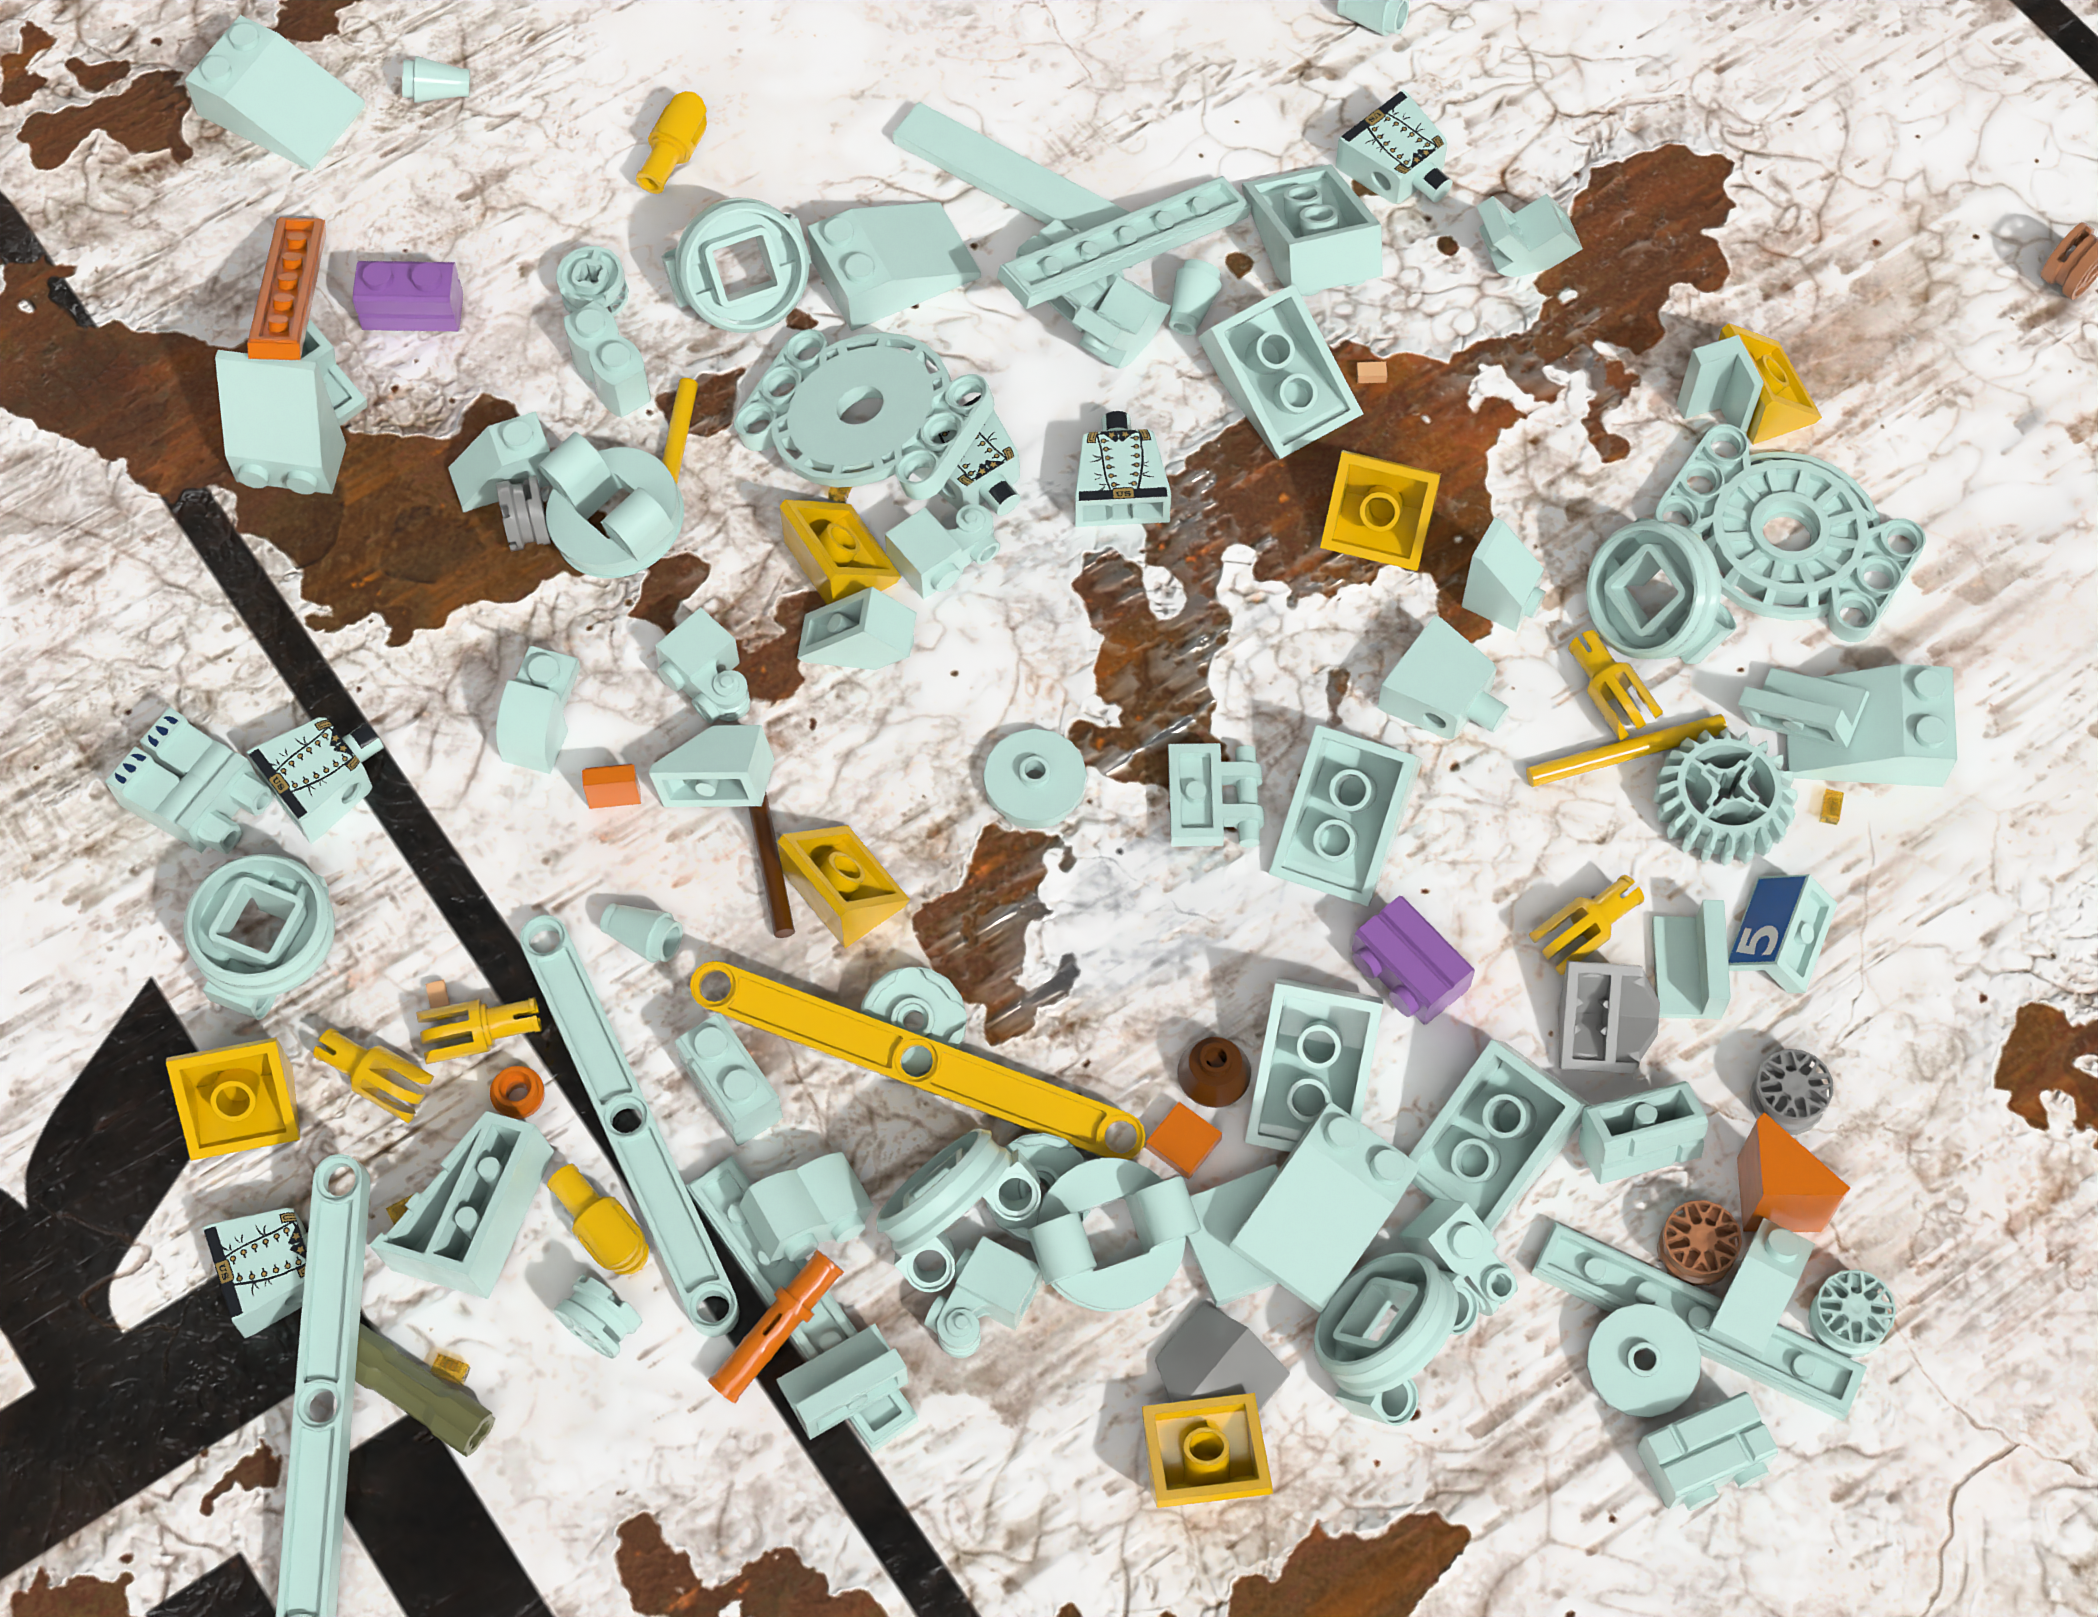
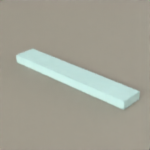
M921 102L914 106L893 132V143L1047 225L1057 219L1070 230L1078 228L1084 232L1131 213Z
M1220 176L1001 264L997 278L1023 307L1028 309L1248 218L1252 205L1223 176Z
M730 1156L687 1184L686 1189L770 1308L777 1299L774 1296L780 1286L786 1288L806 1265L807 1260L803 1258L791 1262L788 1257L776 1261L769 1260L739 1207L748 1187L752 1184L733 1157ZM828 1290L812 1308L815 1315L808 1323L803 1320L789 1336L807 1362L858 1333ZM899 1389L847 1418L872 1454L919 1422L918 1415Z
M1556 1222L1531 1273V1276L1610 1313L1619 1308L1637 1303L1662 1306L1680 1316L1692 1330L1702 1356L1841 1421H1844L1847 1417L1867 1369V1366L1779 1325L1776 1326L1760 1359H1757L1708 1334L1723 1299Z

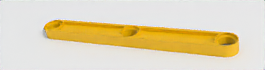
M711 961L704 963L695 970L691 977L690 989L693 998L700 1006L713 1013H721L724 1017L1035 1133H1046L1064 1138L1076 1148L1102 1158H1120L1132 1161L1144 1148L1146 1135L1143 1125L1138 1118L1125 1111L723 962ZM712 972H723L730 979V992L721 1001H708L702 995V981ZM916 1046L928 1049L933 1058L932 1067L929 1072L920 1077L908 1075L902 1067L903 1055L907 1050ZM1117 1122H1126L1132 1125L1137 1133L1136 1144L1125 1153L1112 1151L1105 1142L1107 1129Z

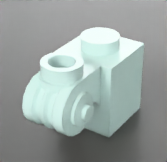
M969 504L962 507L956 515L957 528L947 530L924 507L885 533L887 557L923 600L936 591L942 592L953 586L963 573V568L973 561L978 565L989 562L998 553L1000 543L995 539L993 516L987 508L978 504Z
M700 607L655 645L660 665L657 668V672L672 690L677 692L682 689L692 698V705L695 710L708 723L712 724L718 718L724 721L738 720L746 715L751 703L745 677L738 671L732 670L740 663L736 640Z
M1435 1199L1398 1235L1412 1253H1418L1430 1258L1436 1264L1438 1270L1459 1274L1476 1293L1479 1302V1312L1483 1315L1492 1316L1499 1309V1304H1505L1518 1291L1516 1278L1506 1263L1501 1262L1493 1252L1499 1243L1465 1201Z
M982 1236L974 1251L967 1248L960 1256L953 1279L957 1280L953 1292L948 1299L941 1295L937 1297L927 1314L924 1325L933 1329L938 1334L939 1344L942 1350L949 1356L966 1358L974 1354L981 1343L978 1318L988 1316L1016 1331L1042 1285V1273L1039 1265Z

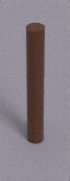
M765 792L762 806H748L774 936L776 938H787L795 933L767 792Z

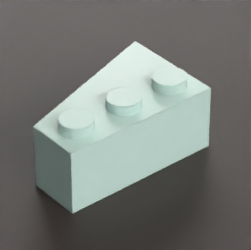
M486 1111L442 1161L440 1165L443 1170L422 1194L416 1191L405 1204L408 1208L406 1213L386 1236L380 1233L370 1244L371 1249L391 1271L489 1300L552 1158L553 1148L535 1124Z

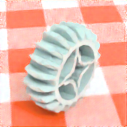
M1727 727L1720 731L1717 739H1714L1706 729L1699 734L1697 742L1686 737L1681 742L1678 751L1672 749L1668 753L1664 762L1665 766L1658 771L1656 777L1658 786L1653 794L1654 803L1660 805L1657 812L1658 822L1670 823L1666 831L1668 839L1681 836L1684 838L1681 846L1683 853L1692 850L1694 847L1702 850L1700 855L1703 863L1710 859L1712 853L1719 855L1724 867L1731 863L1734 854L1744 864L1752 860L1755 852L1764 857L1771 851L1773 843L1779 844V842L1783 841L1787 833L1786 828L1791 826L1796 813L1793 807L1796 804L1798 795L1797 790L1790 788L1794 781L1793 772L1781 770L1784 763L1783 754L1772 757L1766 755L1769 748L1767 740L1758 744L1757 747L1749 744L1750 737L1748 731L1742 734L1739 740L1731 739ZM1748 781L1758 789L1764 805L1758 802L1760 797L1750 789ZM1686 788L1693 792L1691 797L1701 804L1702 813L1692 805ZM1736 788L1734 794H1731L1730 799L1723 797L1719 804L1715 806L1717 798L1720 799L1721 795L1728 796L1732 789Z

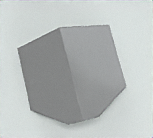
M1567 961L1558 1008L1560 1069L1635 1073L1641 1059L1658 1035L1660 1002L1642 966Z
M1204 1302L1155 1358V1363L1160 1372L1168 1398L1172 1402L1255 1393L1259 1413L1290 1376V1372L1247 1326Z

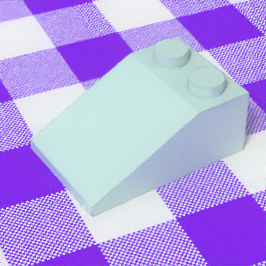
M242 15L234 21L185 79L198 116L310 171H313L366 106L360 96L279 33Z
M1332 164L1242 183L1244 197L1252 205L1250 212L1274 272L1285 288L1295 283L1301 296H1313L1323 289L1341 285L1357 286L1363 284L1368 279L1383 276L1381 224Z
M940 202L851 208L807 226L811 261L851 331L981 278L979 267Z
M1295 283L1209 328L1198 336L1220 381L1277 460L1363 415Z
M218 350L215 361L226 459L236 482H242L253 488H264L266 486L289 488L300 494H313L314 492L332 494L346 448V442L317 362L248 359V353Z
M1897 664L1816 677L1867 689L1869 696L1847 749L1786 734L1787 771L1793 772V778L1928 787L1944 786L1958 760L1953 667Z
M1316 724L1269 875L1369 907L1406 813L1423 758Z
M1277 978L1245 1143L1292 1152L1306 1129L1330 1101L1361 1122L1384 998Z
M1492 1039L1409 1155V1158L1421 1166L1411 1183L1433 1200L1444 1199L1467 1202L1488 1231L1492 1233L1566 1145L1581 1124L1583 1108L1592 1105L1508 1043Z
M1330 1101L1306 1129L1229 1245V1248L1321 1313L1394 1210L1421 1166Z

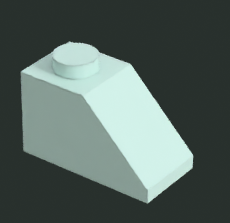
M536 411L488 426L448 467L463 512L498 502L496 483L509 480L512 485L523 484L525 479H529L528 476L536 475L540 488L550 485L537 466L551 452Z
M1496 517L1493 519L1472 556L1462 607L1517 632L1524 617L1528 616L1533 619L1544 600L1546 591L1539 588L1544 568L1503 520Z
M869 587L805 614L797 658L805 663L878 670L910 657V651L914 643L913 633L917 612L876 588Z
M714 725L652 764L649 775L664 807L762 806L775 758L762 725Z
M1763 1218L1740 1262L1709 1328L1708 1334L1760 1359L1803 1273L1815 1243Z

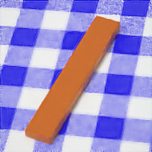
M279 217L276 220L247 342L248 359L301 360L326 238L325 220L319 218Z

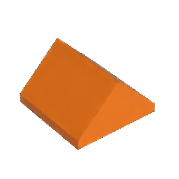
M1765 1112L1756 1120L1737 1157L1743 1232H1756L1763 1218L1791 1232H1822L1828 1226L1851 1189Z

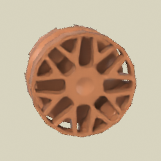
M2085 222L2079 223L2065 236L2050 255L2041 272L2042 279L2049 284L2058 283L2063 287L2062 293L2071 300H2075L2082 295L2098 277V237L2094 235V228Z
M1706 1200L1689 1201L1677 1207L1667 1218L1657 1243L1658 1259L1663 1262L1668 1271L1667 1274L1692 1286L1708 1285L1710 1287L1723 1280L1739 1256L1742 1244L1740 1227L1732 1214L1719 1204ZM1683 1210L1682 1213L1675 1215L1677 1212ZM1735 1238H1737L1738 1242L1737 1247L1735 1245Z

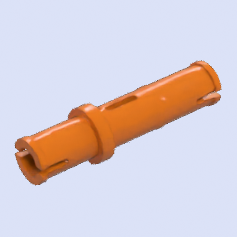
M818 1249L815 1250L811 1259L786 1288L780 1286L774 1293V1296L777 1298L776 1301L742 1339L741 1343L717 1372L707 1380L720 1394L732 1403L736 1404L740 1395L773 1358L774 1354L803 1320L807 1323L815 1315L812 1308L837 1278L844 1273L838 1265Z

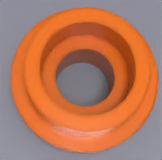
M512 1066L502 1070L494 1078L490 1087V1099L495 1110L500 1115L517 1120L533 1115L541 1107L545 1097V1088L541 1077L534 1070L524 1066ZM517 1088H524L528 1091L526 1097L520 1101L509 1099L510 1093Z

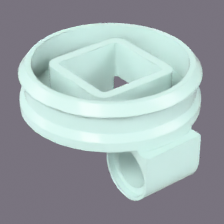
M745 197L728 198L704 208L686 226L677 248L661 256L676 304L680 308L690 305L700 317L711 325L736 333H751L767 329L779 323L790 314L805 291L809 276V264L812 263L799 219L793 213H781L768 203ZM756 237L766 273L772 279L726 295L713 251Z
M574 431L537 465L545 480L553 487L546 508L548 532L561 555L576 570L597 578H620L633 575L656 563L667 553L677 539L684 518L683 498L670 471L652 454L628 447H614L597 451L582 435ZM624 488L630 495L601 521L610 537L607 539L587 519L615 493Z
M1638 518L1635 522L1627 524L1612 533L1596 552L1589 568L1586 583L1588 611L1599 635L1617 652L1636 659H1670L1680 656L1685 664H1699L1736 630L1737 626L1733 616L1720 603L1721 577L1716 559L1704 540L1691 529L1673 522ZM1662 569L1677 589L1678 595L1654 618L1649 620L1628 591L1627 586H1644Z
M254 854L225 863L211 872L199 884L188 902L184 916L183 932L189 954L202 975L207 979L203 992L208 1000L260 1020L270 1011L277 995L286 993L304 983L323 964L334 940L335 917L329 901V888L323 876L312 873L304 865L284 856ZM250 898L255 900L260 911L286 920L269 953L261 952L228 939Z
M974 1129L942 1149L918 1169L891 1196L876 1218L877 1232H884L891 1240L892 1249L895 1251L894 1266L913 1287L920 1291L936 1292L945 1288L951 1282L955 1273V1248L944 1230L967 1212L982 1196L1000 1216L1013 1221L1028 1218L1037 1210L1040 1204V1181L1036 1169L1018 1148L1013 1153H1010L1005 1147L998 1146L991 1138L992 1132L990 1130ZM1011 1178L1023 1179L1031 1187L1026 1197L1016 1201L1005 1198L999 1189L1006 1180ZM935 1250L941 1253L946 1261L938 1270L925 1271L917 1266L914 1259L922 1251Z
M1099 1158L1086 1161L1070 1169L1048 1189L1037 1209L1033 1228L1027 1233L1046 1285L1051 1284L1059 1294L1081 1307L1095 1311L1114 1312L1133 1308L1159 1293L1170 1282L1180 1266L1185 1250L1186 1236L1195 1234L1202 1229L1183 1176L1164 1181L1152 1170L1134 1161L1120 1158ZM1124 1199L1144 1255L1093 1271L1097 1264L1079 1214Z
M1418 1253L1388 1254L1356 1270L1340 1285L1327 1306L1320 1313L1315 1328L1314 1351L1319 1365L1330 1373L1333 1380L1340 1386L1335 1397L1353 1415L1392 1426H1400L1407 1423L1413 1417L1419 1400L1417 1386L1411 1378L1436 1356L1450 1334L1461 1335L1473 1327L1479 1312L1477 1295L1459 1274L1438 1270L1436 1264L1430 1258ZM1394 1304L1399 1311L1378 1341L1369 1340V1337L1390 1306Z

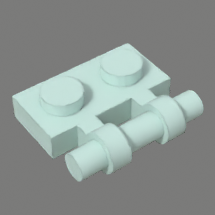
M1220 743L1168 744L1171 847L1223 846L1224 827H1235L1239 830V844L1242 847L1251 848L1260 844L1259 829L1264 826V809L1258 805V786L1262 784V767L1256 763V749L1253 746L1244 745L1237 747L1235 750L1236 762H1221ZM1222 785H1233L1237 788V804H1223Z

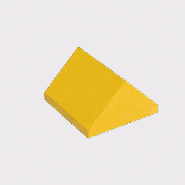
M1730 323L1721 329L1718 341L1739 335L1764 382L1747 431V436L1752 445L1815 424L1822 418L1779 341Z
M1343 450L1320 548L1418 571L1434 513L1441 473Z
M785 499L779 506L784 543L827 605L869 587L883 591L896 584L901 578L897 569L851 504Z
M848 825L782 834L777 841L783 874L844 948H847L900 911L910 901V898Z
M277 1037L173 1056L166 1059V1066L191 1161L300 1140L293 1066Z
M1255 1393L1142 1406L1150 1489L1157 1508L1273 1494Z

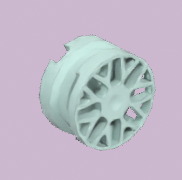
M585 246L573 250L562 259L557 267L556 281L564 306L570 314L594 301L607 310L609 306L610 313L614 317L622 311L628 301L629 289L624 278L625 274L619 257L609 249L600 246Z
M1857 1269L1845 1270L1829 1277L1820 1288L1818 1294L1811 1302L1808 1320L1811 1333L1820 1345L1848 1358L1863 1357L1876 1350L1894 1325L1896 1307L1892 1293L1880 1279L1871 1273ZM1885 1294L1889 1302H1884L1881 1297ZM1887 1308L1891 1309L1892 1314H1888Z
M582 1274L572 1286L574 1290L573 1295L569 1300L563 1299L554 1308L553 1313L581 1341L600 1354L614 1359L620 1353L621 1347L619 1342L627 1334L632 1335L643 1323L642 1318L626 1301L621 1302L613 1296L611 1289L592 1277L586 1282L587 1277Z

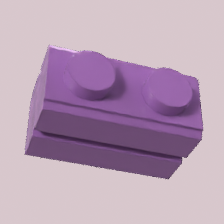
M358 261L353 287V304L362 330L458 332L460 330L463 289L460 279H458L455 262Z
M1399 895L1384 907L1378 915H1374L1359 927L1354 934L1352 945L1354 954L1352 958L1357 968L1371 980L1378 977L1390 990L1389 998L1396 1009L1406 1017H1411L1414 1014L1423 1025H1427L1471 987L1475 969L1403 896Z

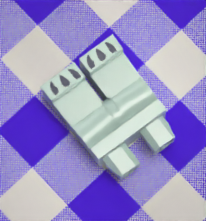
M171 707L164 712L140 740L145 752L135 746L105 780L120 806L175 838L187 842L190 847L201 854L207 847L224 854H229L240 841L242 834L239 825L231 820L240 808H243L254 816L261 815L273 801L270 789L257 777L247 758L237 752L234 753L224 744L214 741L190 725L185 716Z

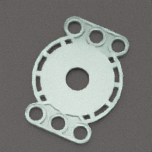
M806 329L794 334L786 342L734 419V427L746 448L751 451H763L776 446L783 462L795 474L815 484L837 488L863 486L884 480L896 474L901 488L907 497L913 500H924L933 497L944 487L991 415L995 402L989 385L983 377L977 374H967L952 381L940 356L927 344L907 335L887 332L861 334L840 340L829 346L822 332L815 329ZM808 348H820L814 357L807 360L798 359L799 355ZM899 348L908 349V350H911V352L908 353V352H906V351H904V350H901V349H899ZM926 360H929L936 366L938 371L930 374L925 366ZM783 384H795L794 389L790 393L780 397L773 396L774 391ZM969 393L982 394L981 398L972 405H958L962 397ZM867 398L883 399L880 412L865 423L847 424L840 420L843 413L860 400ZM770 420L769 425L764 430L757 433H748L749 428L755 422ZM943 431H957L956 436L947 443L939 444L933 442L935 437ZM785 448L798 452L800 457L795 460ZM927 467L932 469L931 474L922 481L913 482L908 480L910 475L919 468Z
M1719 424L1712 427L1705 434L1659 501L1653 517L1656 521H1664L1663 515L1667 512L1677 511L1683 513L1689 520L1687 528L1694 531L1701 538L1709 536L1704 542L1712 551L1719 568L1726 575L1723 578L1720 574L1721 594L1739 607L1763 617L1786 621L1812 620L1828 615L1829 628L1832 633L1840 640L1846 642H1860L1871 635L1918 562L1926 543L1923 529L1914 521L1906 518H1897L1881 524L1880 516L1869 495L1852 477L1833 464L1810 455L1787 451L1763 452L1750 456L1747 436L1741 429L1730 424ZM1717 441H1726L1735 446L1738 454L1731 458H1723L1714 453L1711 445ZM1693 476H1702L1711 481L1714 489L1707 493H1698L1689 487L1687 480ZM1789 517L1798 520L1806 527L1810 534L1811 543L1806 549L1801 551L1782 550L1772 545L1764 537L1763 527L1775 518ZM1893 535L1907 537L1912 542L1914 550L1908 553L1897 552L1890 547L1887 539ZM1870 571L1881 572L1890 580V586L1885 589L1872 588L1866 583L1864 574ZM1735 586H1738L1740 589H1742L1743 591H1745L1747 594L1752 595V596H1754V597H1756V598H1759V599H1761V600H1763V601L1761 602V601H1759V600H1756V599H1754V598H1751V597H1749V596H1746V595L1743 594L1741 591H1739L1738 589H1736ZM1826 599V603L1818 605V601ZM1773 603L1782 605H1803L1804 607L1787 608L1773 605ZM1847 607L1859 609L1865 614L1867 622L1861 626L1849 625L1843 621L1840 611Z

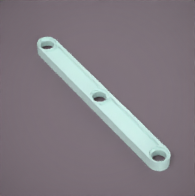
M540 915L533 917L525 923L519 937L529 967L692 1325L704 1336H723L735 1327L739 1319L740 1311L734 1290L565 925L554 916ZM542 931H553L560 937L559 944L555 949L547 953H539L531 948V941L535 935ZM629 1108L640 1112L642 1122L633 1132L621 1133L613 1128V1118L619 1111ZM710 1296H721L729 1303V1310L726 1316L720 1321L713 1323L702 1320L698 1315V1307L701 1302Z
M344 1154L330 1155L322 1160L315 1169L313 1177L276 1617H336L370 1197V1175L367 1169L349 1155ZM341 1167H351L356 1179L353 1188L345 1195H332L328 1186L332 1173ZM331 1391L337 1399L336 1412L326 1422L317 1423L310 1415L311 1401L320 1392Z

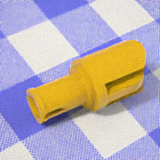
M684 91L676 94L670 104L664 108L648 137L652 150L641 170L638 171L636 182L641 188L650 193L660 194L663 192L664 186L676 164L689 162L706 131V106L702 98L695 92Z
M1595 630L1583 632L1581 634L1591 652H1587L1578 637L1572 640L1568 650L1590 678L1587 694L1619 740L1623 741L1629 735L1614 710L1607 703L1608 701L1615 698L1637 730L1647 724L1625 692L1630 686L1633 687L1642 703L1645 704L1655 719L1663 714V710L1629 663L1616 662Z
M1625 874L1621 875L1616 882L1592 900L1583 897L1575 898L1529 933L1531 940L1536 943L1559 927L1568 918L1571 919L1574 925L1541 951L1547 960L1554 957L1581 935L1588 940L1587 943L1576 949L1555 967L1559 975L1563 976L1565 974L1567 961H1582L1610 940L1612 935L1611 925L1634 907L1644 902V894L1640 887H1637L1624 898L1620 897L1635 883L1631 877Z
M535 997L488 1008L486 1003L482 1004L481 1000L477 999L416 1012L418 1023H428L469 1015V1020L421 1031L422 1044L445 1042L473 1036L474 1042L425 1052V1064L489 1052L491 1046L495 1044V1039L533 1031L540 1032L541 1020L537 1016L517 1019L518 1017L539 1013Z
M330 1028L322 1034L318 1041L327 1045V1047L324 1049L320 1046H315L314 1058L329 1064L349 1076L353 1092L406 1123H410L416 1114L415 1110L396 1098L409 1103L420 1104L426 1093L420 1086L410 1080L429 1085L434 1078L432 1074L381 1045L367 1050L341 1035L334 1028Z
M573 1163L567 1164L556 1171L549 1179L547 1187L555 1193L575 1218L572 1233L592 1258L604 1269L613 1271L618 1275H632L641 1270L648 1261L649 1246L639 1225L616 1197H600Z

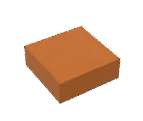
M634 765L602 766L582 770L583 789L589 809L641 804L640 785Z
M1178 1102L1148 1138L1146 1149L1189 1180L1222 1140V1132L1181 1102Z

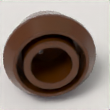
M1208 1037L1193 1043L1184 1051L1179 1060L1177 1075L1180 1087L1188 1098L1205 1107L1220 1108L1235 1103L1245 1094L1251 1080V1066L1246 1054L1239 1046L1222 1037Z

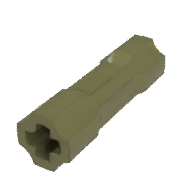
M359 1323L355 1381L366 1389L374 1390L428 1427L434 1436L463 1456L468 1457L473 1454L493 1427L496 1419L492 1416L493 1413L462 1391L452 1389L399 1353L387 1340L362 1323Z

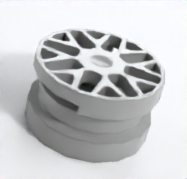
M536 475L528 476L529 479H525L523 484L512 485L509 480L496 483L499 505L511 552L523 550L527 543L551 544L546 524L545 509Z
M1785 1049L1773 1053L1762 1063L1749 1091L1750 1106L1757 1119L1765 1112L1790 1135H1798L1810 1131L1821 1120L1833 1096L1832 1076L1822 1061L1815 1055L1803 1050ZM1812 1061L1815 1063L1813 1068L1809 1066ZM1817 1066L1820 1067L1824 1073H1817ZM1822 1079H1827L1828 1084H1823Z

